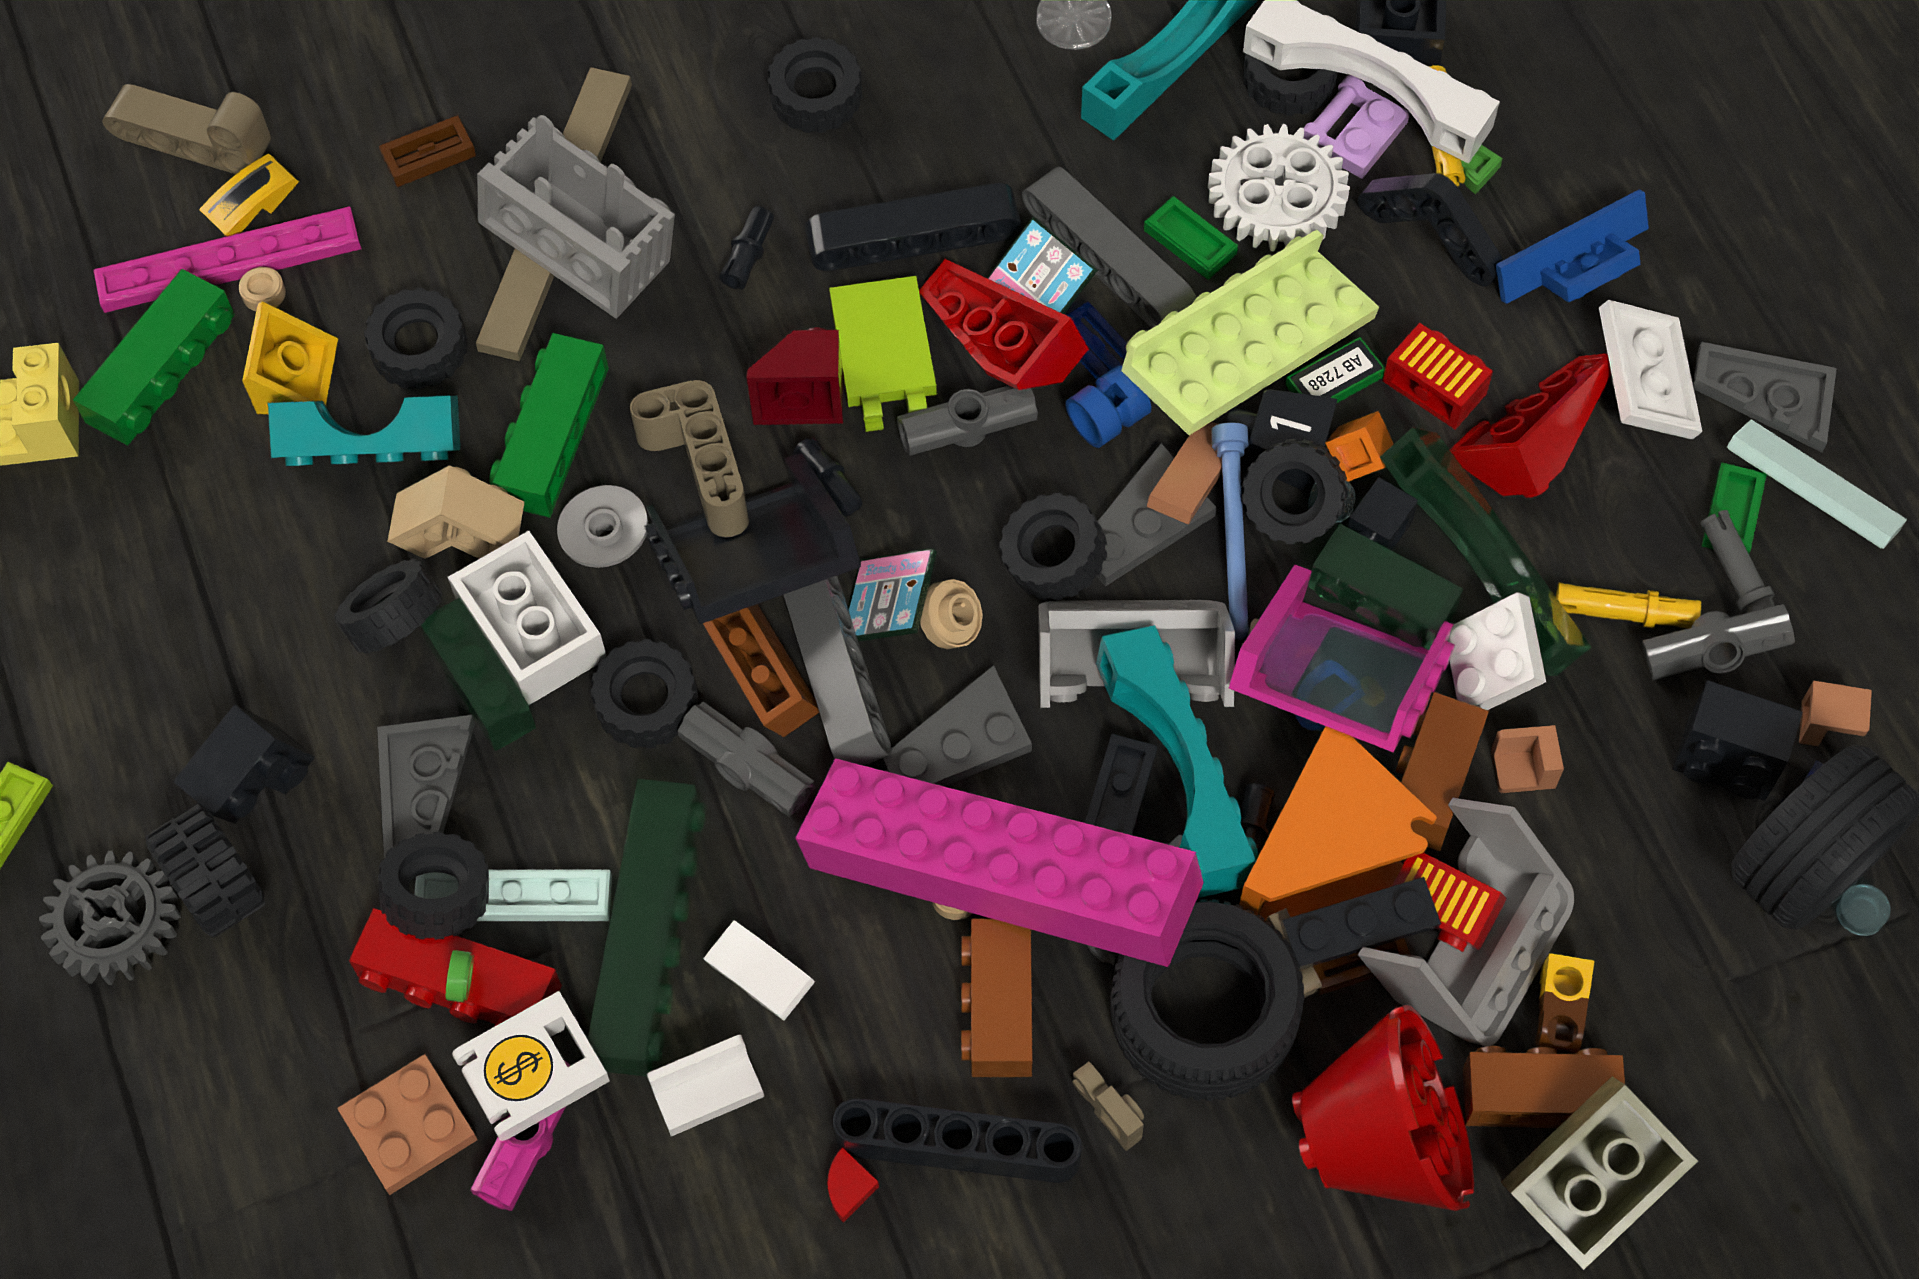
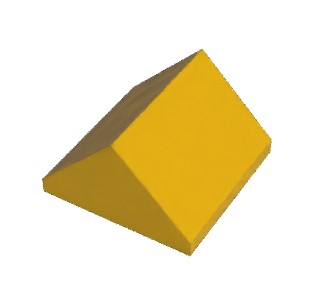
M263 301L257 306L242 380L256 413L269 415L268 403L323 401L326 406L338 338Z

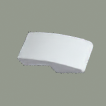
M735 920L703 958L711 967L738 985L754 1000L783 1021L815 982L801 969Z

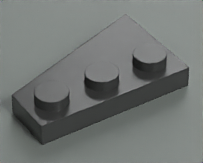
M1701 342L1694 373V390L1822 453L1827 445L1837 368Z
M1162 443L1098 520L1107 540V545H1105L1107 558L1106 561H1103V569L1100 575L1096 576L1105 587L1215 517L1216 506L1208 497H1206L1189 525L1147 507L1149 495L1174 459Z
M993 665L892 748V753L882 758V763L886 772L940 786H947L1031 752L1032 743Z
M473 715L377 727L384 859L386 858L387 851L390 848H395L398 842L405 838L410 839L420 833H444L475 726Z

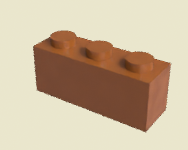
M758 604L703 623L763 726L785 737L819 713L815 698Z
M1436 692L1433 693L1428 709H1425L1423 715H1420L1413 735L1418 736L1414 748L1407 745L1404 746L1395 772L1404 775L1401 783L1436 815L1437 819L1434 824L1431 825L1422 820H1415L1411 823V829L1416 834L1426 838L1428 842L1427 847L1440 851L1453 816V811L1448 804L1452 798H1459L1489 711Z
M971 919V936H962V966H971V983H962L961 989L962 1013H971V1030H962L961 1033L962 1061L971 1060L972 1077H1032L1031 929L995 919Z
M1499 1046L1478 1048L1476 1052L1469 1053L1463 1066L1466 1126L1558 1128L1612 1076L1625 1084L1623 1055H1608L1606 1050L1597 1048L1583 1049L1578 1051L1577 1054H1557L1555 1049L1548 1047L1532 1048L1527 1050L1526 1053H1506V1049Z

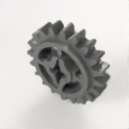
M112 850L107 852L105 862L102 865H99L92 855L87 856V870L84 872L80 871L76 866L70 865L68 868L73 879L69 883L59 879H55L53 882L60 891V896H48L43 899L48 908L53 911L39 917L41 924L48 929L41 936V939L48 948H52L49 955L57 964L64 963L63 968L70 976L73 977L81 971V976L89 984L93 983L100 972L108 985H112L118 970H121L129 981L133 980V966L137 963L143 968L151 970L152 963L148 955L151 952L159 955H166L168 953L160 939L175 938L177 932L168 922L181 918V913L175 905H172L179 899L178 895L172 887H168L170 881L164 872H156L157 868L148 858L139 864L133 852H128L120 863ZM144 894L146 911L140 924L137 922V911L139 909L137 901ZM82 911L84 923L81 929L84 931V934L77 941L75 923L79 912ZM98 913H102L105 916L102 918ZM119 916V918L122 920V922L118 921V920L115 919V918H117V917Z

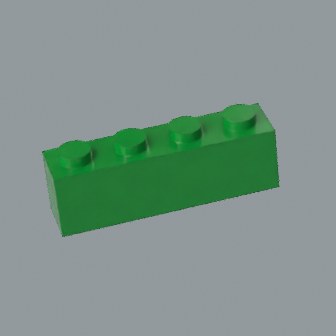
M181 269L73 399L85 423L127 446L137 434L142 433L148 427L151 417L162 403L175 394L178 384L189 370L202 361L205 351L211 343L230 326L235 314L225 291Z
M552 333L547 348H541L537 355L535 378L532 385H526L522 392L520 415L516 423L512 422L509 425L505 437V452L501 460L494 462L490 473V485L502 487L509 495L524 501V512L549 518L552 515L609 369L604 345Z

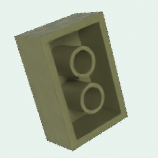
M1612 1076L1500 1183L1584 1270L1692 1168L1698 1160L1624 1083Z

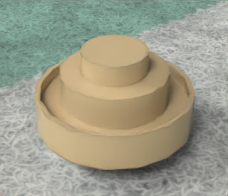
M956 579L933 583L927 588L919 604L920 624L926 637L937 647L944 649L967 646L976 639L982 626L983 614L980 601L974 590L965 582Z

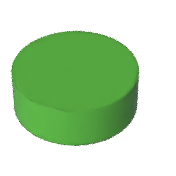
M457 950L452 952L446 983L447 1001L464 1003L468 999L474 966V955L471 952Z

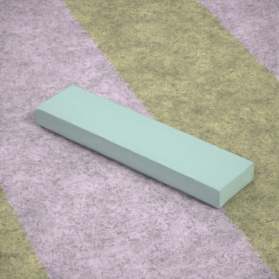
M1752 419L1732 437L1727 446L1728 450L1879 548L1884 549L1907 521V519Z
M489 870V901L486 904V912L477 921H609L612 886L611 871ZM433 872L422 874L416 877L414 895L427 899L443 898L454 894L458 889L459 883L456 877L445 873Z

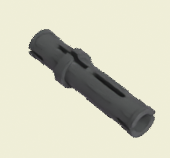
M1728 510L1719 511V517L1712 514L1702 520L1700 525L1704 528L1739 597L1738 602H1736L1739 610L1750 613L1775 606L1772 600L1775 594L1771 586L1765 587L1730 518Z

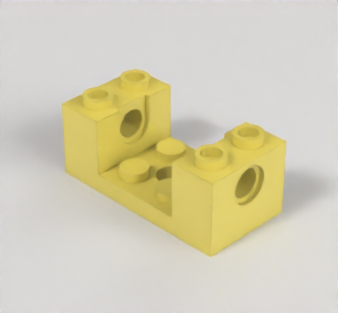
M51 343L13 348V372L17 378L0 380V466L78 457L79 411L73 399L79 393V380L60 344Z

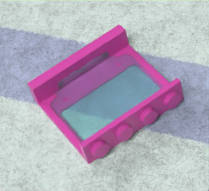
M1294 565L1240 648L1229 689L1394 752L1402 735L1411 738L1420 715H1423L1431 693L1435 692L1442 672L1446 670L1455 648V644L1448 642L1453 624L1444 621L1430 649H1425L1304 603L1303 599L1312 571Z

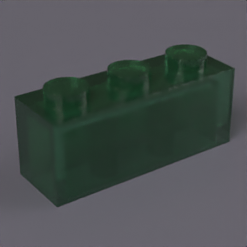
M1339 524L1314 562L1308 586L1323 600L1329 603H1339L1354 611L1364 622L1371 625H1380L1395 633L1401 641L1414 647H1423L1428 650L1444 621L1450 622L1453 618L1463 592V588L1342 524Z
M460 597L434 611L420 626L426 642L493 749L497 751L536 729L527 701Z

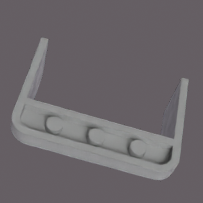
M1212 600L1049 601L1039 604L1040 707L1050 708V700L1054 702L1077 700V694L1084 693L1087 690V686H1105L1096 665L1102 636L1154 625L1162 642H1167L1171 647L1174 658L1173 668L1178 679L1184 680L1187 684L1190 698L1195 701L1209 702L1218 700L1219 695H1221L1224 707H1234V690L1229 689V685L1235 668V630L1226 605Z
M1452 798L1448 806L1470 834L1458 857L1459 871L1502 892L1507 898L1480 951L1467 945L1464 952H1461L1440 941L1427 963L1419 956L1411 954L1399 955L1362 947L1358 956L1395 1001L1402 1005L1412 1006L1421 1016L1467 1042L1491 1046L1503 1034L1570 917L1574 905V891L1568 879L1515 807Z

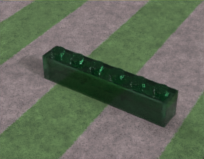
M637 779L588 1035V1041L606 1072L647 1077V1074L651 1072L653 1061L660 1062L662 1058L664 1032L658 1030L661 1014H669L673 997V986L667 984L670 967H678L681 953V939L675 938L678 921L685 922L687 919L689 893L684 892L686 876H694L697 864V848L692 847L694 831L702 832L705 820V803H699L695 785Z

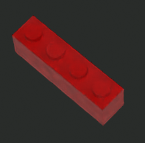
M373 908L349 959L359 978L358 981L363 986L381 993H385L387 988L402 992L405 999L424 1008H431L433 1003L449 1008L451 1015L468 1023H477V1020L481 1019L497 1026L552 994L560 992L562 987L554 968L459 936L453 937V935L444 937V939L435 940L434 938L419 939L411 934L405 935L399 932V928L395 925L391 926L387 922L385 913L382 914L381 910ZM453 950L471 952L474 955L468 999L464 1003L446 1000V983Z

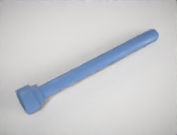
M1222 423L1212 427L1211 438L1212 448L1217 451V457L1222 458L1229 616L1235 630V639L1242 640L1249 633L1240 457L1244 456V449L1249 446L1248 427L1241 423Z

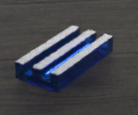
M1086 302L1067 315L1073 320L1085 343L1110 370L1117 365H1121L1105 348V344L1096 335H1093L1080 321L1084 317L1118 355L1125 360L1127 342L1089 302ZM1090 350L1080 360L1096 379L1109 371Z

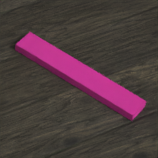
M349 206L93 270L100 305L104 313L155 301L181 269L215 286L239 280L245 273L257 267H268L276 271L360 250L361 245L354 216Z

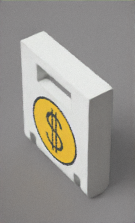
M559 991L459 1046L452 1053L459 1066L465 1065L462 1068V1073L489 1122L493 1124L510 1114L511 1117L500 1122L494 1128L501 1141L515 1136L610 1081L607 1072ZM565 1025L584 1059L570 1067H567L550 1038L564 1030Z

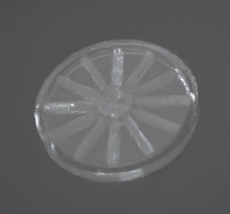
M1041 0L1037 8V26L1041 35L1048 42L1060 48L1079 50L1091 47L1099 43L1107 35L1111 27L1112 12L1107 0Z

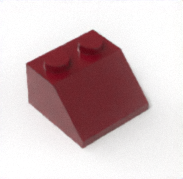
M820 327L808 330H794L747 370V384L754 425L843 424V369L839 330H827Z

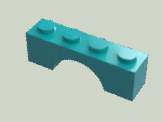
M458 395L404 398L396 418L381 431L370 435L357 434L343 428L332 418L323 401L268 403L271 458L285 457L286 466L313 465V456L330 455L331 464L358 463V454H375L376 462L403 461L404 452H421V461L449 459L448 451L461 449Z

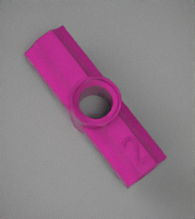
M564 1061L567 1067L571 1066L568 1062ZM566 1107L536 1123L539 1126L538 1132L529 1140H517L515 1136L504 1141L497 1138L471 1187V1192L488 1204L502 1210L512 1211L538 1160L551 1149L553 1142L552 1133ZM510 1114L502 1118L501 1122L511 1117Z

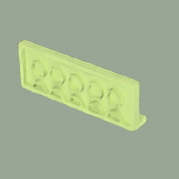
M1315 230L1303 238L1301 236L1295 237L1287 244L1285 249L1275 255H1265L1253 268L1245 273L1232 275L1223 286L1212 293H1202L1194 300L1192 305L1182 311H1172L1165 316L1160 324L1147 332L1145 330L1137 332L1126 345L1127 353L1121 371L1188 435H1191L1375 319L1379 306L1318 252L1324 235Z

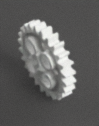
M1267 124L1264 125L1263 135L1258 136L1250 128L1247 129L1246 141L1233 136L1231 148L1225 146L1220 148L1219 159H1213L1212 170L1209 173L1208 189L1210 190L1208 201L1210 204H1215L1214 217H1224L1223 229L1225 231L1238 227L1236 238L1238 241L1248 235L1253 236L1252 244L1254 248H1257L1262 240H1265L1269 243L1270 251H1275L1278 242H1284L1285 246H1287L1295 237L1301 236L1303 238L1315 230L1321 232L1324 235V239L1327 227L1335 229L1338 217L1344 216L1350 186H1347L1349 173L1342 170V157L1332 158V145L1319 148V135H1315L1309 140L1303 139L1304 128H1299L1294 135H1289L1286 124L1281 126L1279 134H1273Z

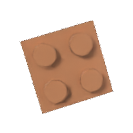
M425 1054L337 1108L389 1195L478 1140Z

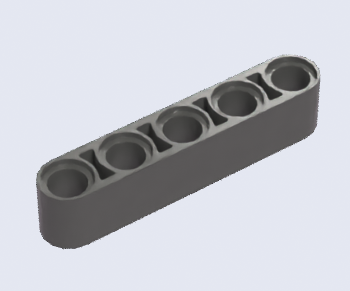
M1054 168L1022 192V200L1029 213L1060 243L1093 269L1091 272L1151 328L1160 324L1165 316L1172 311L1180 312L1192 305L1197 298L1190 285L1063 168Z
M838 576L784 594L834 758L867 766L892 753L891 743Z

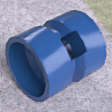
M1117 365L1098 378L1095 387L1088 385L1066 401V409L1071 422L1079 434L1093 447L1100 448L1119 435L1122 426L1129 428L1151 412L1149 397L1121 371L1122 365Z

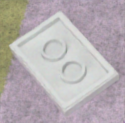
M1612 300L1606 301L1599 307L1621 423L1694 439L1702 433V427L1679 317Z

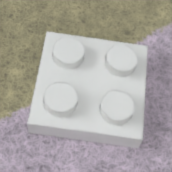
M1517 592L1453 625L1448 642L1455 644L1450 664L1457 700L1489 710L1546 682L1530 598Z

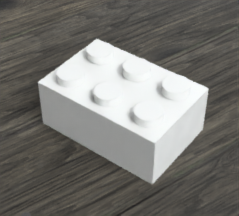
M530 531L448 577L458 605L526 706L595 667L602 658L605 659L607 657L601 634Z

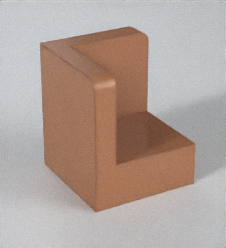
M1813 681L1802 700L1801 711L1803 713L1800 721L1799 743L1819 746L1827 731L1865 736L1870 728L1872 690Z
M1555 725L1506 729L1497 732L1491 748V754L1499 792L1510 793L1556 789L1564 767Z

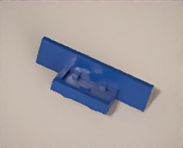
M1639 189L1497 263L1496 270L1501 301L1507 304L1543 285L1569 303L1641 265L1639 250L1625 241L1649 229L1645 192Z

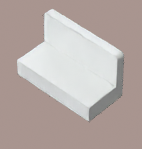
M736 1035L647 1074L653 1094L671 1136L764 1097L741 1035Z

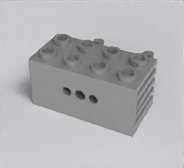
M539 115L537 119L533 117L528 122V132L522 128L517 133V143L510 140L506 144V154L499 151L494 157V166L488 163L477 174L478 223L616 319L670 262L675 214L661 200L650 198L637 189L634 183L625 176L624 172L617 165L610 164L607 168L600 163L593 153L588 150H581L566 140L564 135L544 115Z

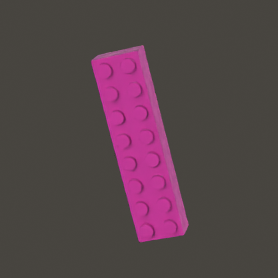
M840 759L834 760L796 836L799 847L811 869L1165 967L1170 965L1204 883L1197 855L1194 851Z

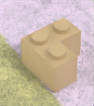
M449 465L396 494L387 542L424 559L450 546L480 559L519 537L524 501L509 495L502 487L489 485L470 476V473L465 469Z

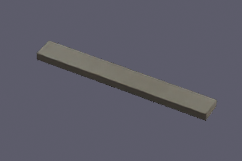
M590 67L563 132L566 140L581 150H588L593 153L600 163L631 89V77ZM517 249L514 250L476 341L478 352L520 361L554 275Z

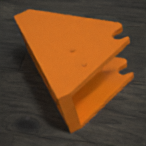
M1325 726L1243 886L1239 905L1244 910L1249 909L1254 911L1255 915H1261L1265 920L1269 915L1285 908L1290 917H1294L1392 887L1403 866L1400 860L1425 852L1428 845L1426 838L1413 832L1411 823L1415 820H1422L1432 825L1437 817L1352 736Z

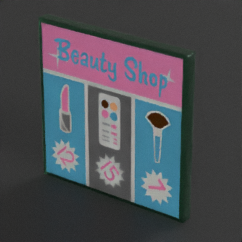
M1032 217L987 279L1065 314L1098 269L1036 218Z
M934 548L860 560L861 567L857 571L848 607L858 641L918 633L937 554Z

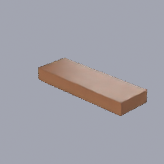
M1211 421L1189 435L1149 495L1147 507L1189 525L1222 474V458L1217 457V451L1212 448L1211 429L1218 424Z

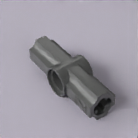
M1008 385L983 393L972 389H964L954 393L947 403L897 416V426L905 453L907 452L911 456L954 443L962 447H973L981 443L986 434L1037 420L1038 411L1031 388L1017 390ZM966 416H968V417H972V418H974V419H973V420H965V419H962L961 417H966Z
M1781 604L1731 618L1723 612H1708L1695 620L1691 628L1643 640L1642 645L1652 680H1657L1703 667L1714 673H1727L1741 665L1746 656L1792 645L1795 642L1788 611L1785 605Z
M705 702L697 706L694 705L684 716L683 722L678 729L679 738L714 762L718 772L733 786L743 791L751 789L788 817L798 813L808 802L809 796L815 788L814 781L777 755L775 747L762 734L749 727H745L742 730Z

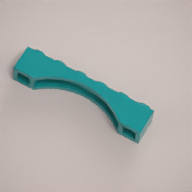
M1188 0L1168 25L1147 44L1125 57L1110 60L1082 87L1081 119L1114 141L1258 0Z
M1155 625L1102 636L1096 665L1111 701L1132 713L1153 731L1169 751L1180 772L1186 792L1187 822L1179 848L1196 852L1204 882L1198 898L1243 888L1258 858L1257 847L1251 837H1246L1240 823L1241 813L1238 802L1233 796L1229 797L1223 784L1224 775L1221 763L1217 757L1211 756L1206 744L1205 726L1200 718H1195L1190 707V694L1187 684L1184 680L1178 679L1173 668L1174 658L1170 645L1167 642H1162Z

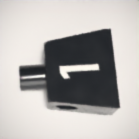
M1269 389L1263 393L1258 413L1234 407L1230 409L1226 423H1241L1248 427V439L1250 440L1244 463L1250 467L1252 462L1262 452L1278 442L1282 443L1289 439H1296V441L1306 439L1313 441V444L1317 446H1325L1338 399ZM1300 469L1286 470L1276 478L1308 493L1311 492L1314 483L1313 477Z

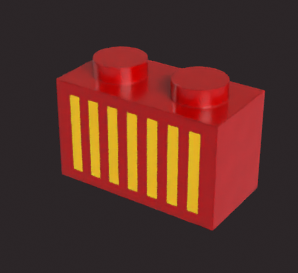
M1419 322L1388 357L1383 382L1456 430L1487 395L1493 370L1488 368L1479 357L1467 354L1450 343L1448 338L1441 332L1431 330Z
M1425 853L1407 858L1392 886L1425 877L1441 925L1436 928L1440 930L1437 939L1461 952H1464L1467 945L1480 951L1507 898L1502 892Z

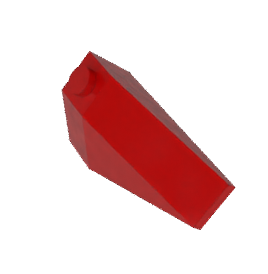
M944 259L919 290L923 299L985 373L1017 390L1063 382L1089 350L1071 317L947 259Z
M1608 353L1579 356L1539 383L1540 393L1530 395L1522 400L1515 399L1504 406L1508 413L1506 416L1490 425L1489 421L1484 420L1473 427L1447 452L1450 459L1502 496L1523 495L1525 498H1531L1545 492L1549 488V483L1563 470L1612 374Z

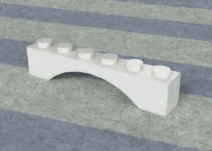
M1264 0L1246 25L1244 53L1279 70L1296 68L1326 69L1349 74L1372 83L1392 95L1409 110L1422 127L1430 145L1468 164L1494 126L1500 101L1490 97L1486 92L1473 89L1453 79L1443 71L1434 70L1414 60L1406 53L1391 49L1367 34H1361L1338 23L1330 16L1322 15L1301 5L1297 0Z

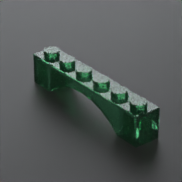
M1412 427L1380 456L1403 491L1418 499L1417 504L1457 546L1482 581L1494 604L1517 592L1530 598L1545 675H1559L1591 648L1589 642L1438 433Z

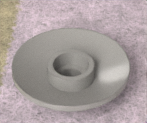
M612 485L596 486L579 493L564 507L557 524L558 540L564 552L573 561L588 567H609L628 559L640 548L647 535L644 525L648 524V515L642 501L631 491ZM612 531L609 535L600 537L603 532Z

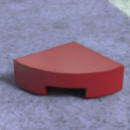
M842 1147L835 1156L829 1170L828 1192L835 1213L844 1223L879 1188V1182Z

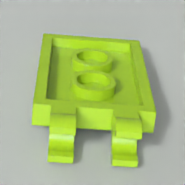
M916 276L829 288L835 329L839 330L843 378L848 407L862 405L866 432L884 429L882 402L906 399L908 413L926 409L925 396L937 394Z

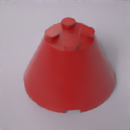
M1404 1005L1394 1008L1304 1088L1303 1091L1293 1093V1107L1297 1118L1303 1123L1306 1138L1299 1140L1300 1154L1307 1169L1317 1167L1321 1181L1327 1189L1333 1188L1457 1211L1470 1206L1469 1200L1463 1202L1465 1195L1474 1193V1170L1467 1129L1454 1084L1444 1087L1434 1062L1443 1059L1439 1046L1424 1019L1412 1006Z

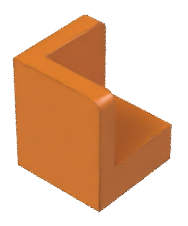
M1379 411L1339 426L1325 442L1329 453L1333 457L1336 456L1340 461L1339 466L1341 470L1345 471L1347 477L1345 483L1385 468L1396 453V447Z

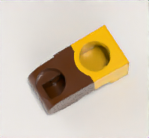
M1549 953L1543 962L1540 975L1541 990L1538 1007L1540 1014L1536 1032V1048L1548 1047L1559 1052L1577 1054L1580 1050L1594 968L1593 960Z

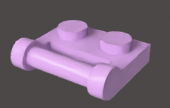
M1347 75L1338 86L1339 92L1313 123L1305 125L1303 139L1309 140L1313 136L1319 135L1318 147L1322 148L1332 145V158L1342 157V168L1363 179L1408 123L1410 112L1366 88L1361 79ZM1351 103L1360 107V110L1335 140L1327 136L1326 133Z

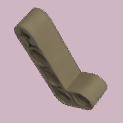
M126 84L123 85L102 120L105 128L119 139L233 174L239 173L245 167L261 158L271 141V135L260 107L249 97L236 92L228 93L218 110L136 85Z
M694 380L646 391L637 395L630 404V412L636 439L640 447L649 451H661L685 445L711 532L721 537H733L741 534L749 524L745 493L712 386L705 381Z

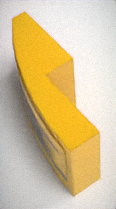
M268 153L233 176L199 210L226 236L239 234L262 208L272 213L299 181Z

